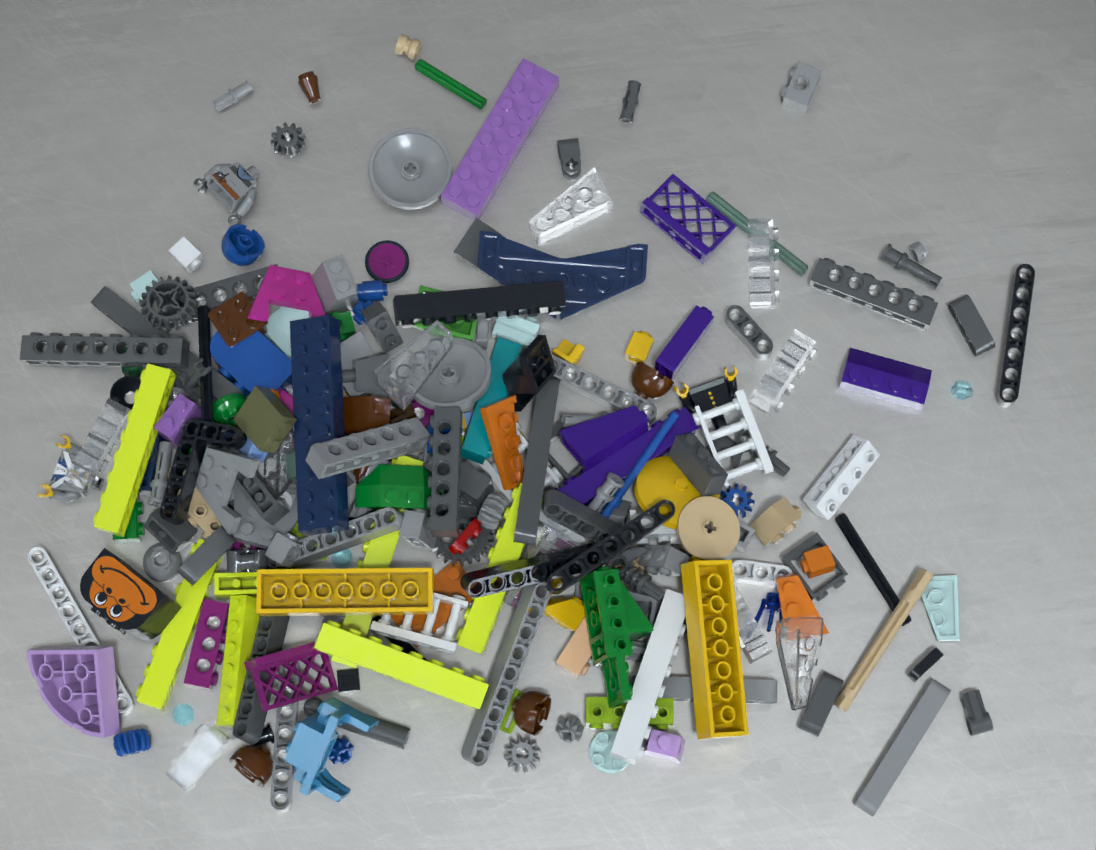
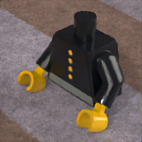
M733 365L732 373H727L726 366L723 368L724 374L728 377L726 379L723 376L690 389L685 383L681 382L683 389L679 391L674 386L673 390L680 395L679 399L683 408L686 407L691 415L695 413V406L698 405L701 413L732 402V399L735 398V392L738 391L735 377L737 375L736 367ZM731 411L705 420V423L713 421L716 430L728 426L724 416L730 414Z

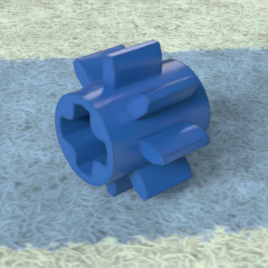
M361 300L352 310V313L355 314L353 320L359 326H362L363 323L367 325L360 311L373 304L370 300L367 303Z
M345 737L342 739L337 738L329 759L334 765L338 762L345 764L352 758L351 751L354 747Z

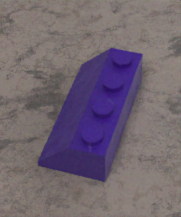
M850 347L839 388L921 411L926 400L932 370Z

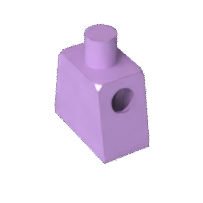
M651 729L648 740L643 739L642 747L645 748L643 754L676 763L681 762L685 740L681 736Z

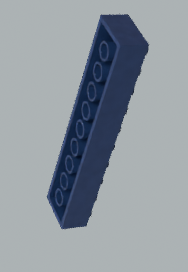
M330 315L290 321L293 414L297 419L294 424L298 531L310 536L349 530L347 472L318 479L306 462L310 448L315 443H323L334 438L345 437L340 321Z

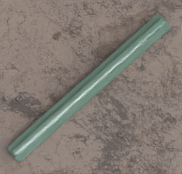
M712 191L707 196L706 201L799 275L805 274L808 270L807 264L718 194Z

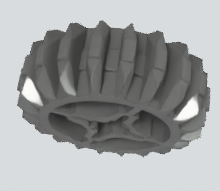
M168 275L167 280H163L160 276V282L156 283V281L152 280V287L146 286L147 293H142L141 297L143 300L140 301V306L143 308H141V313L145 315L146 322H150L152 327L157 326L160 331L164 327H166L168 332H170L171 327L178 331V325L181 324L186 327V320H193L191 315L196 314L195 307H198V302L195 300L197 295L193 292V287L191 285L188 286L186 280L180 282L178 276L172 280L170 275ZM181 295L186 298L183 308L179 304ZM155 299L158 300L159 303L158 310L156 312H154L152 309L153 302Z

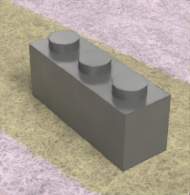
M694 433L677 435L668 456L702 497L720 494L728 474Z

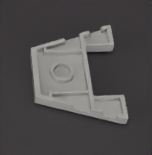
M207 447L195 486L229 535L236 534L241 516L230 509L227 504L238 471L247 478H254L259 460L248 458L242 454H233L231 451L216 447Z
M235 484L234 512L241 516L236 534H233L234 539L241 543L268 549L277 532L283 535L286 532L291 533L293 527L298 523L297 493L290 511L273 526L261 518Z

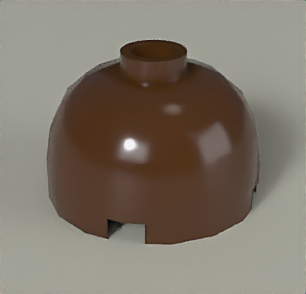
M639 361L631 374L632 386L637 390L636 395L646 400L648 397L652 399L664 397L674 384L668 377L663 376L657 370Z
M535 690L528 691L519 700L516 699L512 705L514 721L522 731L533 736L541 732L543 726H540L543 719L547 720L551 708L549 694Z
M245 745L239 748L229 759L230 763L235 761L236 766L234 768L250 782L254 783L255 780L261 782L258 785L259 787H264L272 776L273 761L269 757L271 753L262 745L259 748L254 745Z

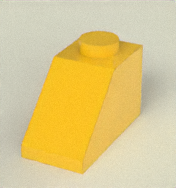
M562 596L551 599L547 603L544 615L564 629L575 632L585 617L584 606H582L583 601L574 596L571 598Z

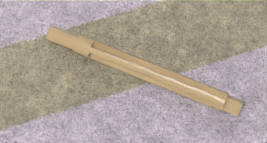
M922 568L919 570L833 705L844 712L848 710L934 575Z

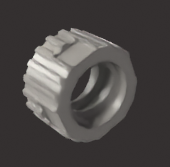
M918 241L909 246L910 253L917 262L927 258V251L921 242Z

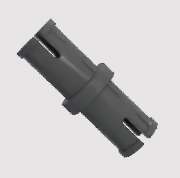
M628 81L627 92L622 100L623 109L620 121L623 123H633L634 112L639 104L638 95L641 83L638 81Z

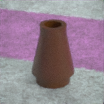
M313 71L299 75L298 84L306 95L309 104L320 101L317 75H314Z

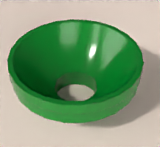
M232 393L218 399L213 404L214 421L220 424L237 426L233 420L235 417L232 416L237 415L247 398L242 394Z

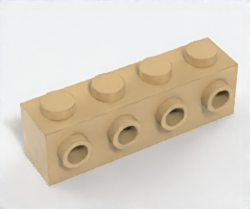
M195 486L187 520L194 528L199 526L203 531L202 537L207 540L222 524Z

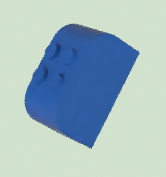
M218 331L214 334L210 342V352L219 369L218 371L223 377L234 383L245 394V397L250 395L255 386L278 390L279 394L283 390L288 393L292 389L291 359L259 331L234 347H228Z

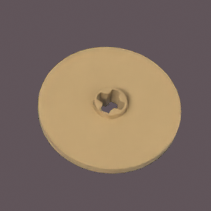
M703 496L690 501L682 509L678 517L677 532L681 544L692 556L701 560H719L729 555L736 547L740 536V525L734 510L726 502L716 497ZM710 524V528L713 531L707 533V529L704 526Z

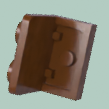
M243 291L208 313V317L228 347H234L258 331L263 335L268 332L266 328L267 321L248 319V314L254 300L251 296L247 298Z

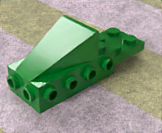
M606 566L598 568L597 571H593L580 580L593 665H602L609 708H616L630 701L633 695L632 685L628 680L629 665L625 662V659L633 655L634 645L632 640H639L654 630L652 624L620 580L618 569L610 570V567Z

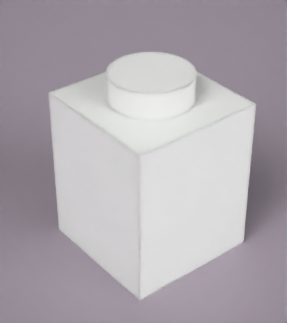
M184 236L168 250L171 257L188 273L192 270H197L202 264L203 256L201 252Z

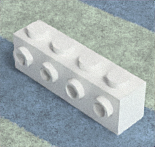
M854 434L806 494L803 501L815 515L829 521L880 454L867 439Z

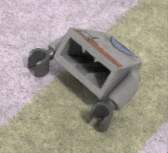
M238 162L233 164H216L204 175L203 179H195L194 186L197 187L203 184L198 189L199 193H205L209 187L232 213L237 212L236 215L229 216L228 223L230 224L233 219H237V224H241L240 218L247 214L254 203L257 193L255 190L257 185L255 178L259 176V171L255 166L245 169Z

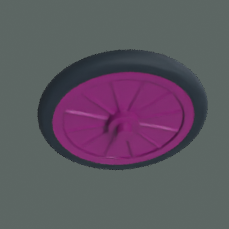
M390 240L380 241L368 250L365 257V267L368 274L374 280L392 283L401 279L407 272L409 256L405 248L399 243Z

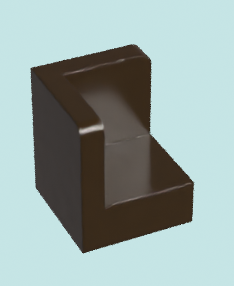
M408 396L400 399L402 406L390 410L391 424L417 417Z

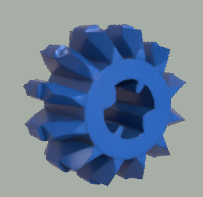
M735 483L734 490L729 485V488L726 489L727 492H720V495L723 497L720 499L734 510L737 518L738 514H740L744 519L746 518V512H752L753 509L750 506L754 505L755 500L749 499L753 495L752 492L745 493L747 486L744 485L740 490L739 484ZM734 498H738V506H735Z
M143 728L119 733L113 737L114 750L121 757L145 752L151 748L150 735Z

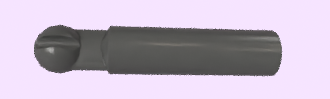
M315 697L309 698L303 707L306 716L315 714L323 701ZM374 716L371 717L379 720L377 726L375 725L370 728L369 732H365L345 722L341 726L337 725L338 728L401 749L405 748L411 730L410 728Z

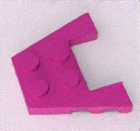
M269 265L248 314V319L266 322L269 318V304L308 311L309 318L324 316L325 312L311 274L309 272Z

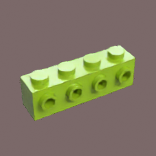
M586 697V726H590V729L601 730L603 726H612L613 730H618L628 702L616 708H609L607 697ZM657 698L655 705L659 706L655 719L650 718L648 726L656 727V730L667 731L669 727L674 725V698Z

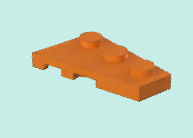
M797 573L775 577L786 641L829 633Z

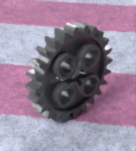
M460 500L459 529L463 531L467 528L468 523L473 521L475 517L477 518L479 514L476 512V506L473 504L469 505L468 500L465 503H461ZM442 510L438 515L445 516L448 511ZM480 525L482 531L478 534L479 537L475 539L470 537L468 540L474 544V547L466 548L461 555L457 552L454 556L448 550L458 537H451L453 539L452 543H445L442 540L444 537H437L434 550L431 549V552L438 551L437 559L444 556V563L448 562L449 559L452 560V566L457 561L460 562L461 567H463L465 561L471 566L473 559L480 562V554L484 557L487 556L486 549H491L492 544L489 542H494L495 537L492 534H495L496 529L491 530Z

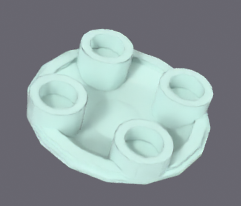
M606 730L598 733L589 747V757L592 764L604 773L620 772L629 764L609 756L618 732L615 730Z

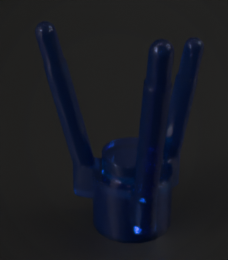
M769 592L766 595V599H762L761 606L747 634V640H750L765 608L770 613L767 632L771 631L774 614L779 612L780 636L784 637L778 593Z

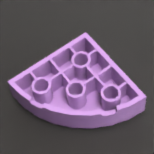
M42 646L27 650L32 677L36 678L40 687L38 691L42 699L59 719L68 726H74L81 730V733L89 736L105 738L120 733L113 646Z

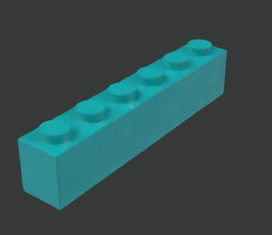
M500 337L497 338L489 359L492 369L491 382L485 394L475 403L462 443V458L482 465L486 458L490 459L492 448L480 408L509 396L502 375L520 356L522 345Z

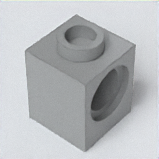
M277 532L265 555L279 564L291 568L303 545L296 542L298 539L296 536L288 532L285 535Z

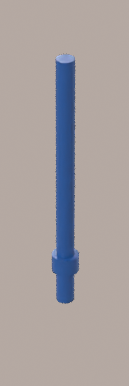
M673 411L670 413L625 478V485L617 490L614 494V499L608 502L601 515L609 518L614 509H618L622 503L621 499L679 417L677 413Z

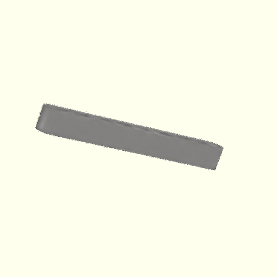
M545 582L524 586L487 683L489 686L481 708L477 709L461 754L464 760L475 766L484 765L489 758L551 593L547 590ZM537 587H540L539 592L536 594ZM532 606V611L528 615V610ZM524 627V632L520 635V631ZM516 648V652H515V654L512 656V652H513V650ZM508 668V673L504 676L505 670ZM501 689L500 694L496 696L497 691ZM493 709L492 715L489 717V712ZM485 730V734L481 737L482 731ZM477 750V754H476V756L473 758V754H474V752Z

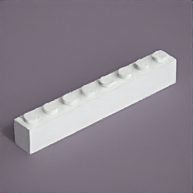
M666 589L653 627L654 631L651 633L632 688V699L627 703L609 755L611 757L631 764H635L636 759L641 760L645 749L641 746L643 738L648 740L652 728L648 726L650 718L655 719L659 706L655 705L657 697L662 698L666 687L662 685L664 677L669 678L673 667L669 664L671 656L676 658L680 646L676 644L678 636L683 637L686 625L683 624L686 616L683 594Z

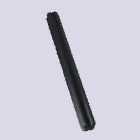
M200 305L198 307L199 359H203L202 365L207 368L211 366L210 318L208 317L210 310L209 306ZM212 367L208 374L200 377L201 419L213 422Z
M846 514L838 515L835 518L836 523L893 612L900 602L898 596ZM910 615L907 616L902 626L912 621Z

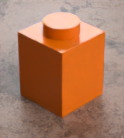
M828 545L804 552L800 561L803 573H807L809 579L832 572L836 566Z

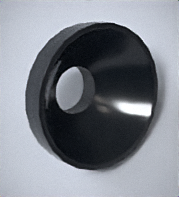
M125 376L113 384L110 391V400L114 408L119 412L128 414L133 408L134 403H127L125 397L128 393H135L139 389L141 384L140 378Z

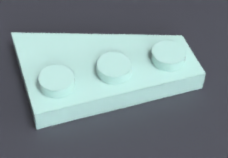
M958 575L933 576L921 597L937 640L960 641Z

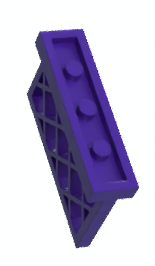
M672 174L649 198L647 197L642 202L639 211L701 264L708 259L709 255L736 228L734 223L675 174ZM672 181L679 186L680 192H669L668 186ZM657 197H666L667 206H659L654 200ZM669 197H680L681 206H670ZM684 197H692L695 200V205H684ZM670 210H682V219H674L671 216ZM685 210H696L697 219H686ZM700 210H708L711 213V219H700ZM697 223L698 232H690L687 230L686 224ZM701 223H712L713 232H702ZM715 223H723L728 229L725 232H716ZM702 237H713L714 244L709 248L703 243Z

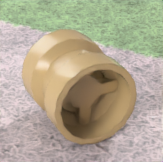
M401 34L396 43L395 53L399 55L405 53L409 59L415 60L421 47V41L417 39L409 40L408 36Z

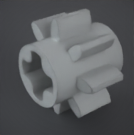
M569 715L566 719L561 717L556 732L559 733L560 739L564 742L571 743L574 739L576 741L580 740L585 727L581 726L580 719Z

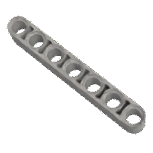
M552 355L553 362L558 368L551 378L559 379L560 385L615 411L625 409L626 407L622 404L623 401L631 400L640 411L644 409L652 411L653 415L648 417V425L655 421L657 407L652 402ZM574 373L577 377L570 381L566 379L565 375ZM593 382L596 387L589 390L585 388L584 384ZM606 391H612L615 396L607 399L603 394Z
M386 507L349 521V530L310 535L296 541L302 544L303 547L291 568L279 563L276 565V561L269 557L268 567L270 569H294L400 530L404 514L394 508ZM395 514L394 521L390 523V518ZM375 522V527L371 530V525ZM356 529V534L352 537V532ZM335 536H337V540H336V542L333 544V542H332V541H333V538H334ZM316 543H318V547H317V549L314 551V550H313L314 545H315Z
M296 664V670L301 672L299 665ZM280 666L279 675L285 679L286 668ZM293 674L289 682L297 687L300 677ZM280 681L278 682V692L282 685ZM299 701L278 707L276 711L270 801L272 807L278 812H286L292 806L295 766L288 762H279V755L285 752L288 743L294 738L295 733H293V730L298 723ZM285 709L293 710V715L289 719H283L282 712ZM285 730L291 732V738L288 741L280 739L281 733ZM281 774H287L289 778L288 782L284 785L277 783V779ZM279 796L287 798V803L283 807L276 806V799Z
M637 675L628 676L632 688ZM664 677L662 685L666 687L662 698L694 702L691 677ZM743 679L746 703H777L776 680Z
M934 679L931 680L854 804L856 807L872 817L875 815L951 692L949 688Z

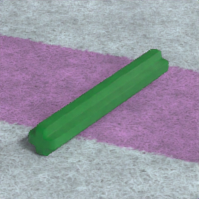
M419 59L416 62L415 69L477 108L483 109L485 107L487 99L426 61Z

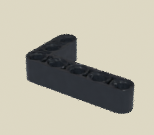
M189 419L184 423L160 507L162 519L174 525L184 523L189 511L206 444L241 449L247 442L246 434L231 425L198 419Z

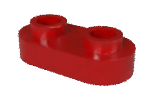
M475 517L448 550L454 556L457 552L461 555L469 546L466 543L469 538L473 537L475 539L482 531L480 527L482 523Z

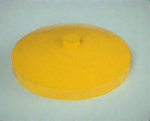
M669 456L657 457L647 462L635 480V497L644 512L662 500H669L674 504L675 513L672 519L663 525L671 529L677 530L678 517L685 505L696 498L702 497ZM719 494L712 495L711 497H716L719 499ZM662 506L659 508L661 515H670L667 507Z

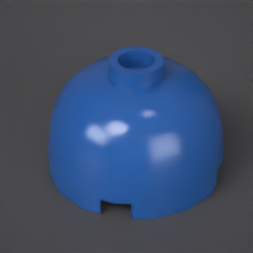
M235 224L230 226L223 236L221 243L222 253L232 264L246 267L254 264L259 259L265 244L257 231L245 229L247 226L243 224Z

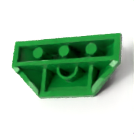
M380 464L356 486L355 508L383 509L391 507L396 510L421 509L431 511L427 507V498L431 496V489L428 488V476L431 475L423 466Z

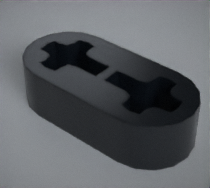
M937 647L934 648L907 675L915 683L944 654Z

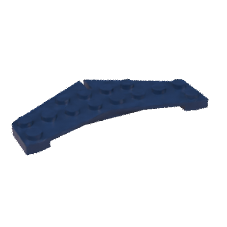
M480 231L478 268L502 286L563 281L566 307L561 311V321L641 285L646 278L648 245L634 244L564 259L501 237L499 234ZM548 312L545 313L549 317L556 320L557 315H549Z

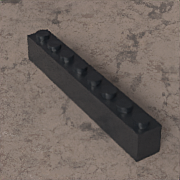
M563 281L395 295L393 299L396 326L401 325L402 328H410L414 324L432 326L435 325V322L454 324L457 320L475 322L479 318H486V320L491 321L502 316L513 319L527 314L528 317L539 316L540 313L547 312L549 315H557L566 307Z

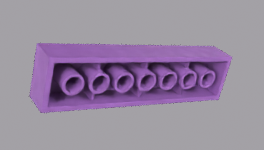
M524 58L522 59L442 192L441 203L473 221L476 218L480 220L559 87L558 76Z

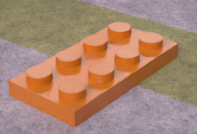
M451 562L434 576V593L453 597V595L463 596L469 604L474 601L461 587L460 581L466 572L458 562L454 566H452ZM472 583L470 588H473L476 583ZM440 602L432 634L448 622L452 605ZM427 614L413 616L411 623L413 632L420 633V631H423ZM391 615V619L399 627L402 625L405 615Z

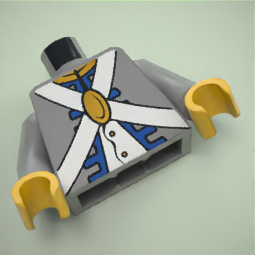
M59 435L65 442L63 445L55 442V445L58 448H66V451L62 450L50 484L39 486L45 489V495L39 493L37 496L39 498L49 496V499L67 503L78 500L80 497H86L89 488L100 491L104 479L94 476L96 469L92 465V459L84 449L70 442L67 436Z

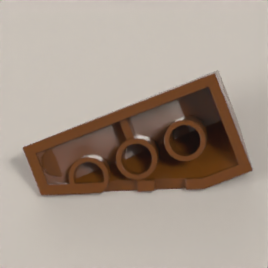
M374 396L343 398L346 436L389 424L391 399ZM369 465L353 470L356 484H358L362 476H365Z

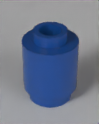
M382 280L362 281V284H357L359 301H384V297L388 296L387 284H383Z

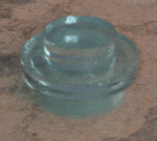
M957 381L951 390L956 398L962 400L971 397L973 394L971 384L965 381Z
M346 549L332 554L331 560L336 568L346 569L352 564L353 555L350 550Z
M180 704L174 708L172 718L176 724L187 726L194 719V711L189 705Z

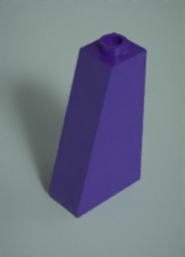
M696 305L658 356L654 369L672 381L675 379L713 323L714 316L708 308L703 306L700 308Z
M634 405L559 431L561 443L582 468L588 471L649 431V418L643 410L640 411Z

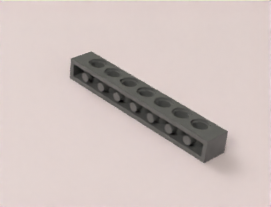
M31 332L30 335H22L20 361L27 365L146 367L147 364L163 368H188L190 343L180 335H170V338H163V336L152 334L150 337H143L139 334H130V337L110 334V337H103V335L91 333L90 336H83L79 333H70V336L50 333V336H43L42 333ZM48 344L47 350L42 352L43 347ZM68 345L67 350L62 353L63 347ZM87 345L86 352L82 353L83 347ZM108 346L107 351L102 354V349ZM128 346L127 351L122 354V349ZM148 346L147 352L142 354L143 348ZM168 346L167 353L162 355V350Z

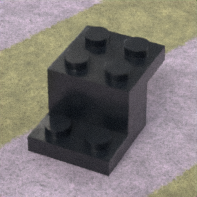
M538 335L502 375L508 395H516L517 403H514L515 412H521L556 373L546 335Z

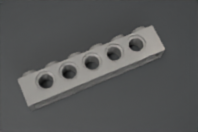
M418 417L404 419L401 422L386 424L375 429L370 428L364 432L352 433L349 436L334 438L327 442L315 443L310 448L306 462L318 479L422 451L429 441L430 434Z

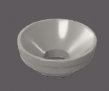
M161 543L151 546L145 552L143 568L151 579L158 582H167L179 574L177 570L182 565L180 552L173 555ZM159 554H164L167 557V562L163 566L155 564V557Z

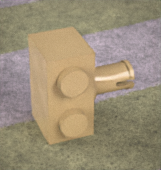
M785 497L772 504L750 527L755 529V534L764 546L771 542L775 545L785 538L784 533L788 534L796 528L795 523L801 518L802 512L798 506H792Z

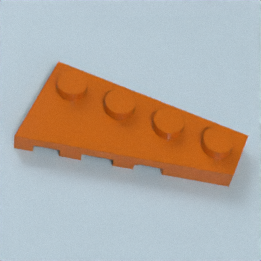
M516 395L508 396L480 408L504 491L518 487L520 483H523L524 476L522 455H519L518 450L519 444H521L520 435H517L516 423L519 422L518 413H515L514 403H517Z

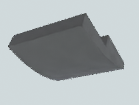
M476 218L454 250V254L471 264L472 268L481 272L478 268L480 231L501 234Z

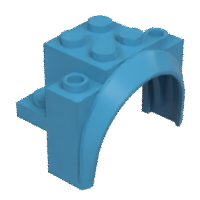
M331 697L320 704L315 714L307 716L303 721H299L293 730V733H295L294 738L286 747L285 752L287 755L284 760L295 766L294 770L296 772L293 778L302 784L299 792L307 796L316 790L336 802L346 798L351 790L337 781L325 767L339 734L335 731L337 725L341 726L345 722L365 732H369L370 728L378 725L379 720Z

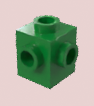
M336 311L329 314L340 321L341 342L356 334L350 311L343 313Z

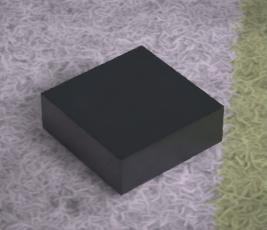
M358 668L337 670L339 693L361 691Z

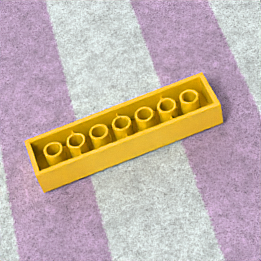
M703 560L681 564L697 740L749 735L732 560Z
M433 568L257 570L256 613L259 616L434 614Z

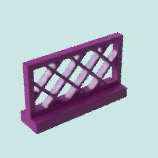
M314 642L244 662L246 671H251L262 712L338 690L328 654L313 649ZM319 654L323 662L321 668L313 664L315 656ZM298 660L306 664L303 673L295 669ZM279 666L288 669L285 679L276 674ZM310 668L318 672L315 681L307 677ZM259 671H264L270 675L267 684L261 681ZM292 673L300 677L297 687L289 682ZM322 675L328 679L330 688L326 689L319 685ZM274 678L282 683L279 692L270 687ZM304 681L312 685L309 694L301 690ZM286 686L295 691L291 699L283 695ZM268 691L276 696L274 703L269 706L266 700Z

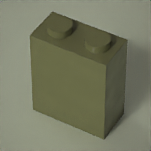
M260 386L253 388L233 419L259 451L273 454L279 449L281 443L297 421L271 389Z

